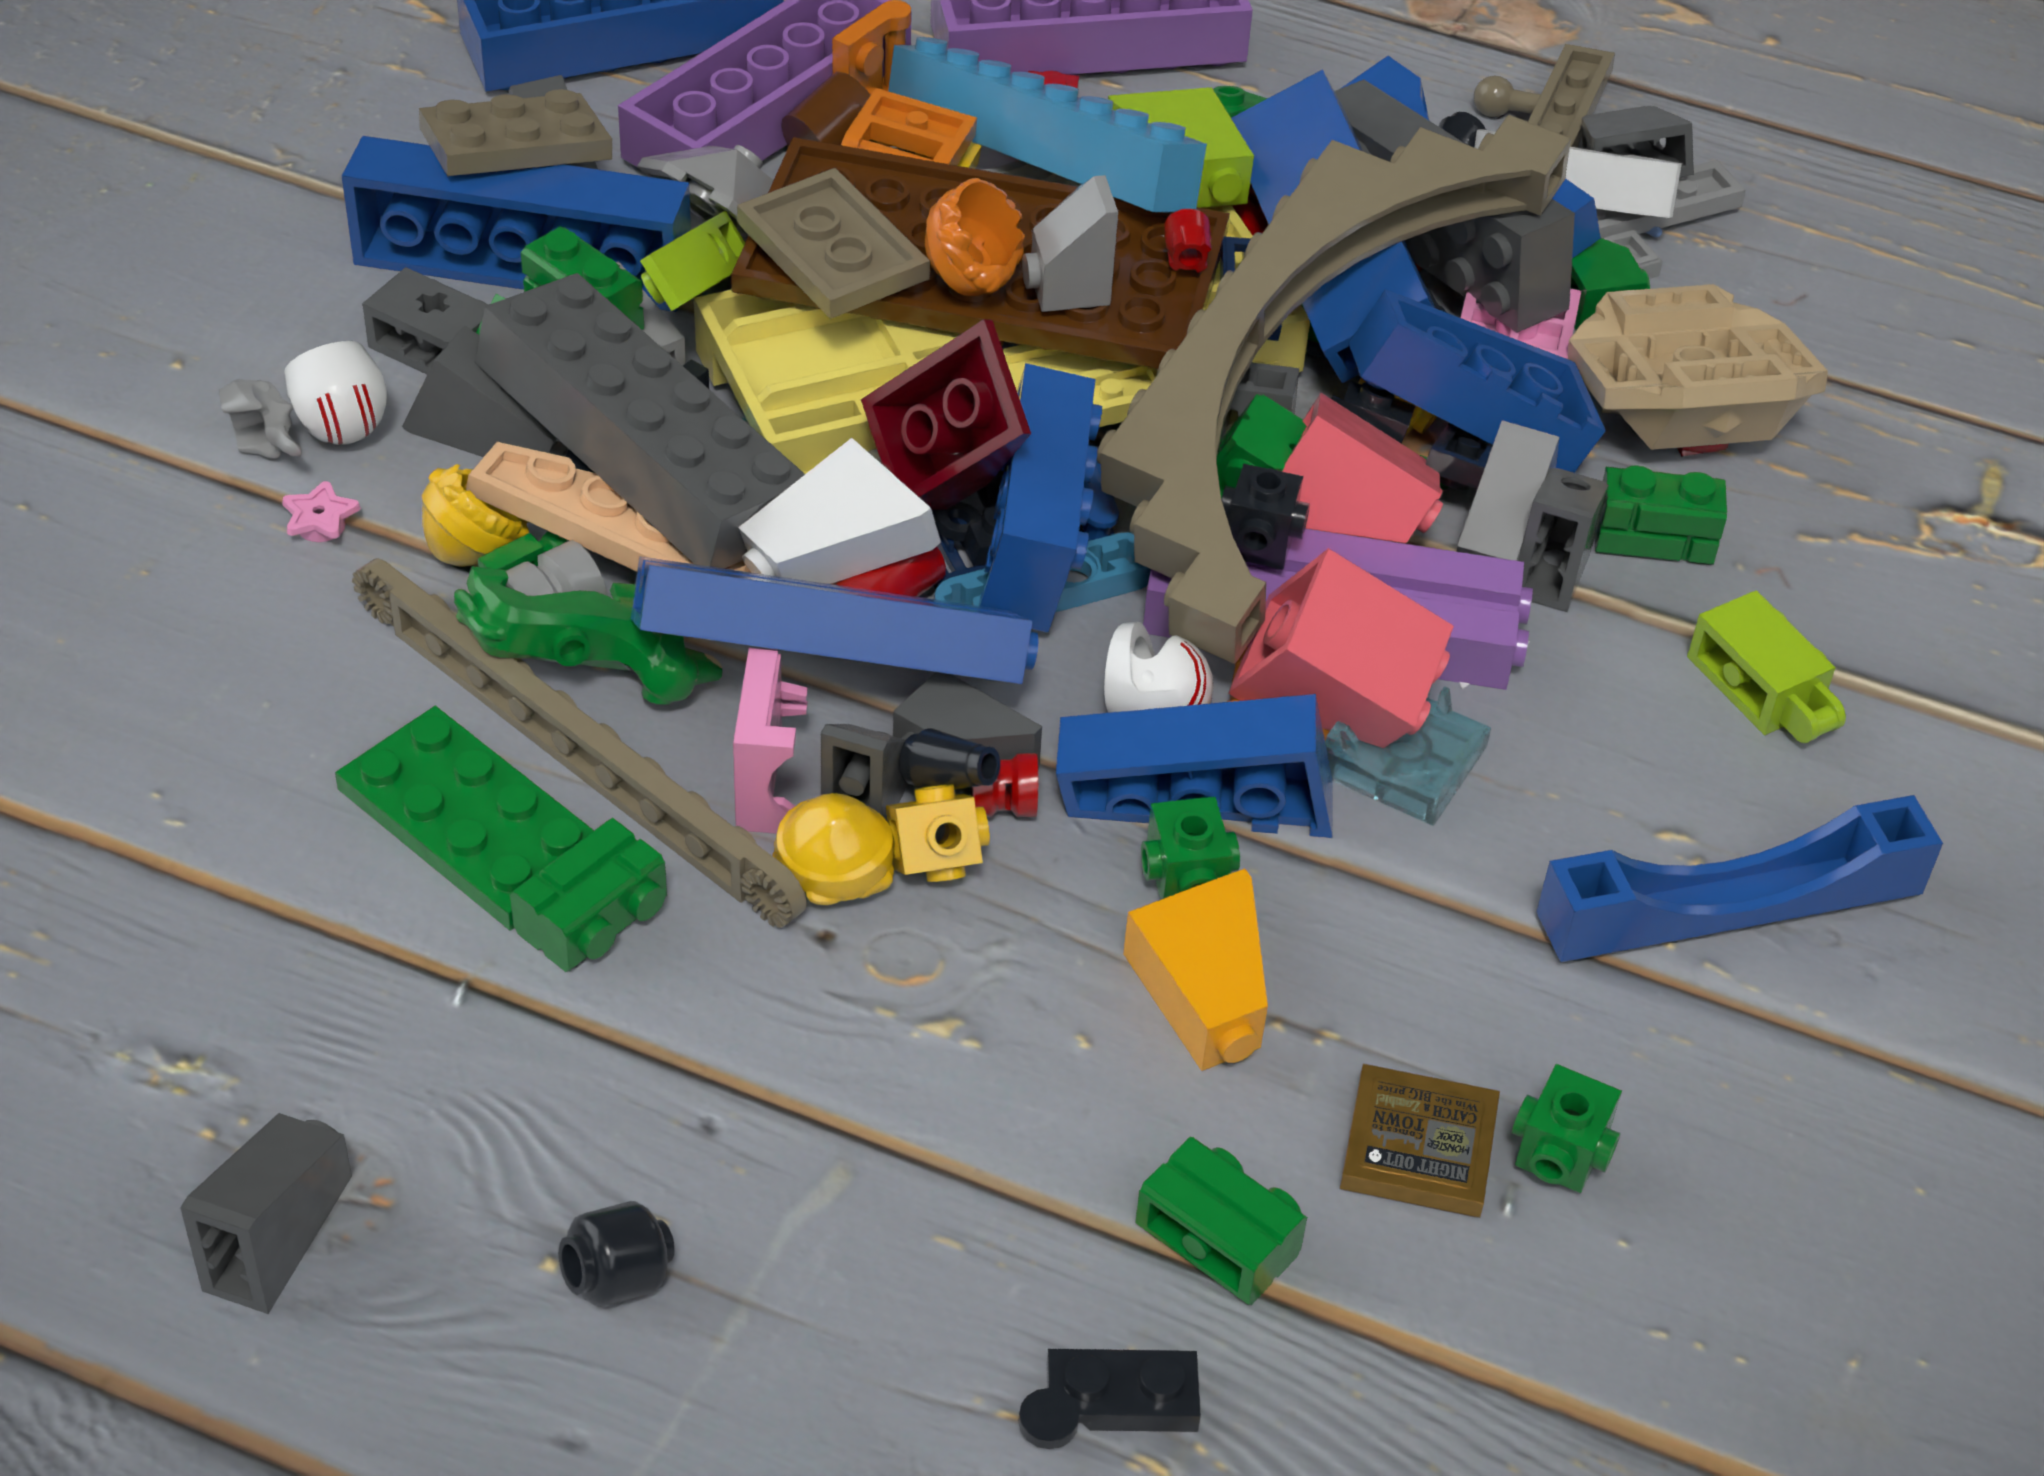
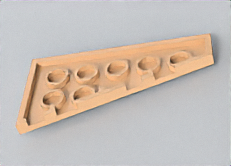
M496 442L468 476L466 491L470 490L476 498L569 541L574 540L584 548L634 571L638 570L639 556L694 564L596 473L575 469V464L568 457ZM743 560L724 568L750 572Z

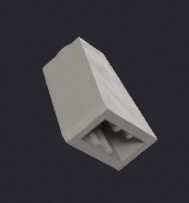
M1501 421L1458 542L1457 552L1518 561L1533 500L1550 469L1556 468L1559 446L1558 436Z

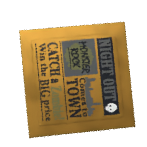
M1363 1063L1340 1189L1480 1218L1485 1200L1500 1091Z

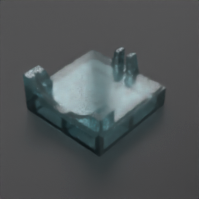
M1446 686L1440 691L1438 701L1430 699V688L1426 701L1431 704V708L1421 728L1413 735L1406 733L1385 748L1360 741L1349 725L1337 721L1325 740L1332 781L1432 826L1436 824L1487 748L1491 727L1452 711L1450 688Z

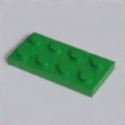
M436 705L335 772L337 789L509 931L514 929L510 893L594 831Z

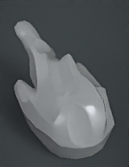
M236 379L219 389L223 413H229L239 452L262 455L267 458H279L283 451L291 456L301 457V446L288 435L292 426L290 414L293 410V405L282 399L279 391L269 381Z

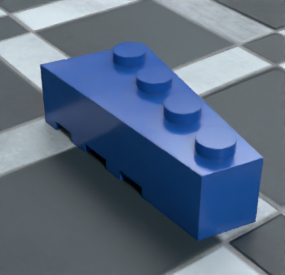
M1384 290L1349 342L1358 367V373L1369 385L1377 389H1385L1492 445L1494 444L1501 421L1558 436L1559 446L1556 468L1574 473L1606 431L1574 361L1389 290Z
M1025 363L1017 393L1031 435L1001 470L1004 472L993 519H996L984 570V572L989 574L983 593L980 596L979 606L1009 610L1018 614V616L1032 620L1031 629L1049 632L1071 568L1081 570L1087 551L1089 533L1080 532L1079 526L1086 525L1093 500V490L1084 488V482H1091L1096 465L1098 447L1090 446L1088 443L1089 440L1095 441L1101 421L1102 406L1093 404L1095 379Z
M1316 694L1060 717L1056 776L1068 817L1149 823L1151 803L1216 797L1222 820L1251 822V832L1278 834L1279 824L1309 826V836L1333 838V781Z

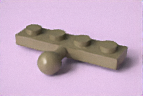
M1565 44L1541 94L1515 90L1512 84L1504 77L1488 76L1481 80L1475 88V106L1482 114L1489 117L1502 116L1509 110L1529 113L1531 116L1528 122L1570 137V147L1577 148L1582 138V117L1593 114L1613 71L1615 53Z

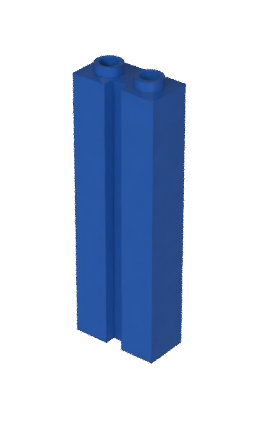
M1323 69L1231 118L1254 155L1250 182L1268 224L1272 221L1273 213L1279 200L1284 195L1291 196L1299 185L1302 172L1311 158L1318 159L1331 140L1363 151L1342 104ZM1404 240L1357 262L1322 285L1302 303L1322 351L1342 383L1359 375L1349 342L1385 289L1435 308Z
M639 556L631 620L640 630L1023 684L1025 669L1032 670L1036 662L1039 639L1037 632H1031L1033 621L1018 616V614L1009 610Z

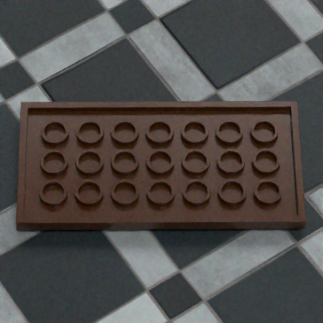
M793 137L768 193L836 168L927 257L925 233L931 207L947 191L957 188L961 183L971 178H979L994 184L998 189L1003 190L1007 194V199L1014 202L1015 209L1019 210L1022 214V219L1017 228L1025 234L1022 243L1024 246L1023 254L1031 253L1033 228L1078 187ZM1113 197L1118 210L1111 303L1107 306L1042 312L1035 289H1027L1025 287L1021 258L1012 277L1002 288L991 294L987 293L980 296L962 295L949 287L930 265L929 280L847 313L956 333H964L980 321L992 319L1001 341L1039 347L1044 350H1056L1090 356L1100 360H1112L1151 367L1158 370L1167 351L1170 349L1176 350L1187 336L1189 324L1195 313L1200 309L1206 310L1221 257L1223 239L1228 233L1230 213L1196 207V210L1203 212L1210 222L1212 250L1209 251L1207 258L1208 267L1199 273L1196 270H1184L1181 268L1175 271L1169 265L1164 233L1165 221L1174 212H1151ZM748 236L731 274L732 292L820 309L776 262Z

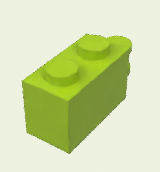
M1757 590L1699 614L1687 657L1764 736L1785 727L1799 742L1808 743L1815 740L1818 736L1844 726L1846 722L1845 709L1841 701L1829 690L1836 667L1787 620L1783 613L1776 610Z

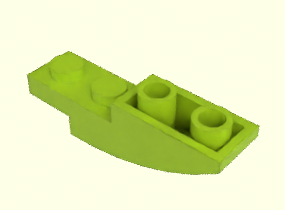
M724 211L640 260L646 272L641 274L642 281L658 304L666 302L670 310L673 311L731 275L745 245V241L727 212Z

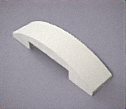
M1482 129L1477 130L1474 148H1479L1482 139L1487 133L1495 134V132ZM1570 147L1566 179L1595 199L1597 209L1671 218L1673 217L1682 163Z

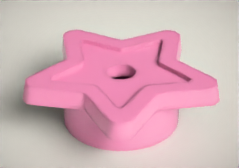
M328 481L320 483L309 494L285 495L282 501V505L292 514L287 524V534L290 536L300 534L301 537L312 542H326L338 538L345 529V518L361 509L357 500L336 496L331 483Z

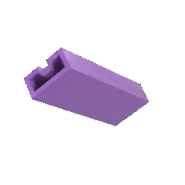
M1305 529L1303 539H1292L1283 570L1245 562L1252 576L1266 582L1267 601L1269 594L1328 548L1454 625L1445 648L1450 653V658L1445 670L1438 678L1439 680L1464 682L1471 685L1507 690L1512 666H1524L1529 631L1518 629V624H1527L1533 588L1522 587L1524 562ZM1152 569L1146 593L1143 625L1150 635L1170 638L1172 636L1169 635V607L1164 605V596L1172 578Z

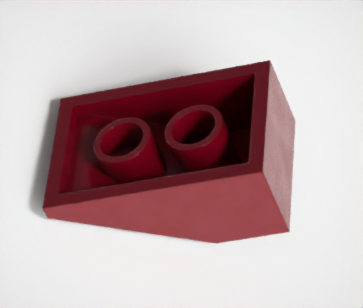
M992 319L980 321L861 399L881 463L923 500L931 510H947L987 486L1031 435Z

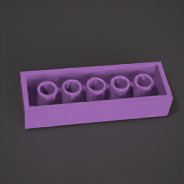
M786 0L620 103L618 105L621 158L637 167L642 157L706 146L734 149L736 145H740L753 152L763 161L787 145L781 128L782 118L832 75V38L881 4L890 0ZM911 25L906 29L905 45H911ZM883 35L884 58L882 61V77H884L885 35Z
M931 0L930 24L934 38L948 42L947 50L958 48L979 53L978 61L994 60L1012 65L1011 73L1028 71H1058L1067 75L1096 72L1123 73L1137 69H1174L1179 66L1206 64L1221 66L1227 63L1247 62L1253 9L1249 0Z

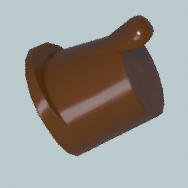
M835 72L782 118L781 128L788 147L793 137L841 145L845 133L871 96L870 93L847 73Z

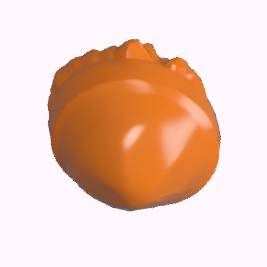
M971 178L961 183L957 188L947 191L931 207L925 233L926 254L933 270L953 290L965 296L991 294L1002 288L1012 277L1024 253L1022 243L1025 234L1017 228L1022 219V214L1019 210L1015 209L1014 202L1007 199V194L1003 190L998 189L994 184L979 178Z

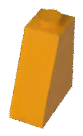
M1244 868L1129 911L1123 955L1200 1070L1204 1071L1224 1062H1239L1247 1058L1255 1050L1261 1048L1268 1003L1252 877Z

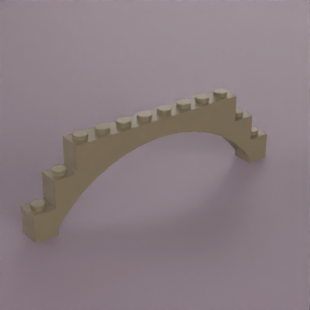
M1508 114L1495 134L1487 133L1484 136L1478 149L1420 127L1406 147L1400 145L1395 150L1390 162L1335 140H1331L1318 159L1311 158L1308 161L1297 188L1291 196L1284 195L1279 200L1271 223L1263 233L1257 232L1253 235L1246 248L1244 259L1234 272L1229 270L1224 274L1218 285L1214 300L1206 310L1200 309L1195 313L1189 324L1185 339L1176 350L1170 349L1167 351L1159 365L1154 381L1147 390L1140 389L1135 394L1125 420L1116 431L1110 430L1106 433L1098 448L1097 463L1101 464L1102 491L1137 506L1130 523V533L1134 534L1135 562L1172 578L1164 596V605L1169 607V635H1177L1184 638L1196 647L1235 664L1265 621L1266 582L1251 575L1233 539L1221 500L1216 465L1224 421L1235 392L1265 341L1293 310L1322 285L1357 262L1395 243L1439 227L1484 216L1525 210L1541 216L1566 178L1570 137Z

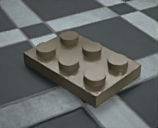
M552 90L547 92L545 96L530 98L504 94L493 97L491 101L467 103L451 99L441 101L434 107L419 108V128L447 176L612 160L611 136L583 95L570 90Z
M836 168L737 205V223L830 319L929 280L930 260Z

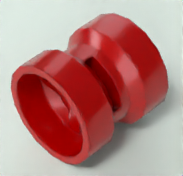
M1017 753L1012 759H1000L999 776L992 785L971 787V796L974 797L975 808L984 807L987 817H992L997 811H1012L1017 817H1037V753Z

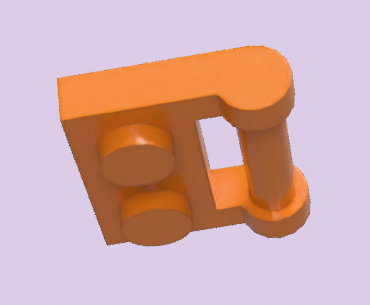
M901 0L887 1L832 38V75L835 72L847 73L855 78L870 95L875 88L888 91L894 45L906 44V29L911 25L910 5ZM883 35H885L884 77H882V61L884 58Z
M875 88L845 133L841 145L958 165L976 135L977 117ZM888 146H894V147H898V148H901V149H904V150H908V151H911V152H915V153H918V154H921V155H925V156H927L928 158H925V157H922V156H919V155H915V154H912V153H909V152H905V151H902V150H898V149H895V148H892V147H888Z

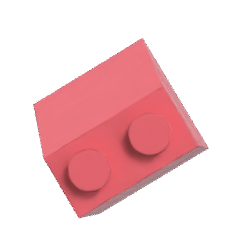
M1320 393L1303 419L1307 427L1282 472L1303 476L1300 501L1310 503L1306 529L1407 543L1416 529L1424 534L1435 521L1443 506V503L1439 501L1443 492L1440 488V473L1426 465L1427 460L1323 393Z
M1328 548L1269 594L1266 601L1265 621L1248 644L1228 694L1241 701L1316 694L1322 728L1385 748L1406 733L1408 735L1415 734L1425 722L1431 708V704L1426 701L1431 685L1441 676L1448 664L1450 653L1445 648L1454 625Z

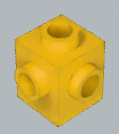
M954 784L918 788L914 790L916 801L885 805L887 821L895 841L893 858L895 871L904 875L926 872L927 882H938L965 877L966 865L983 863L981 847L988 846L990 843L989 825L984 807L975 808V801L972 796L965 794L955 795ZM944 824L945 834L940 841L936 842V830L940 825Z

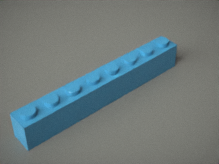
M917 37L916 45H894L888 91L977 117L976 135L972 140L973 142L1080 184L1085 183L1093 176L1105 175L1113 197L1151 212H1176L1181 209H1196L1207 144L1185 136V127L1166 122L1148 123L1149 114L1130 109L1112 110L1113 101L1093 96H1082L1079 98V89L1061 84L1044 85L1045 77L1029 72L1011 73L1012 65L994 60L978 61L979 53L971 50L958 48L947 50L948 42L941 39Z

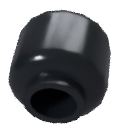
M629 1201L586 1212L575 1217L567 1231V1237L562 1238L559 1243V1266L563 1279L572 1293L576 1295L581 1294L585 1300L597 1307H605L656 1292L666 1278L668 1263L674 1257V1241L669 1227L663 1220H657L651 1211L636 1201Z

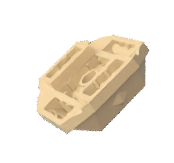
M1715 284L1607 292L1596 305L1595 313L1579 326L1568 343V359L1576 363L1586 387L1601 405L1602 413L1621 415L1651 450L1772 440L1811 395L1825 392L1828 370L1785 323L1758 308L1734 303V295Z

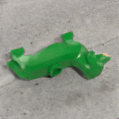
M472 566L466 582L470 594L464 589L454 591V603L458 608L457 620L468 627L480 647L486 653L495 657L535 659L557 662L563 666L586 665L635 671L643 683L641 692L643 698L651 703L670 705L672 702L685 700L692 693L694 686L717 681L722 677L723 671L719 661L706 653L686 648L683 636L644 631L634 624L631 620L635 584L613 583L610 589L612 598L596 591L582 590L529 596L520 591L505 587L509 578L506 570Z

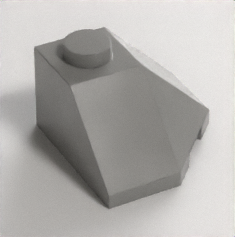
M736 145L734 149L706 146L642 157L637 165L649 177L688 182L690 189V211L703 222H706L726 211L741 237L746 238L749 235L737 223V205L767 194L773 182V179L760 169L763 165L762 160L753 152L740 145Z
M1105 175L1093 176L1080 185L1033 228L1031 253L1023 254L1022 271L1025 287L1027 289H1035L1042 312L1107 306L1111 303L1118 210Z

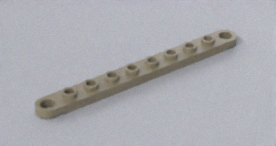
M379 558L373 559L352 574L354 576L352 583L355 584L353 587L354 591L361 594L358 596L360 602L367 601L364 608L367 612L371 610V616L374 619L378 618L382 624L384 622L385 624H391L397 637L737 901L742 903L747 900V902L751 903L755 913L758 910L761 911L760 918L763 921L768 919L769 925L773 927L776 925L777 928H782L805 911L807 902L799 881L785 865L758 846L747 830L740 826H732L711 810L701 795L694 791L688 792L665 774L664 770L655 760L650 757L643 758L623 743L618 734L605 723L598 724L581 711L567 693L562 690L555 691L539 679L525 661L519 658H499L486 653L480 647L468 627L457 620L456 614L450 610L441 597L436 594L429 595L389 563Z

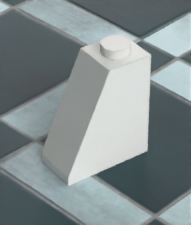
M853 438L849 439L738 527L747 549L742 558L751 573L832 584L931 551L941 543L931 508Z

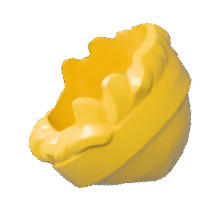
M455 464L448 469L437 468L429 475V483L421 497L424 535L430 551L438 560L455 566L478 564V558L529 533L528 521L476 498L470 490L466 491L468 476L473 469H459L461 466L459 464Z
M830 793L802 801L786 813L777 830L772 856L793 873L810 902L817 905H832L839 901L854 900L856 898L865 899L890 887L894 874L895 841L890 825L876 810L848 795Z

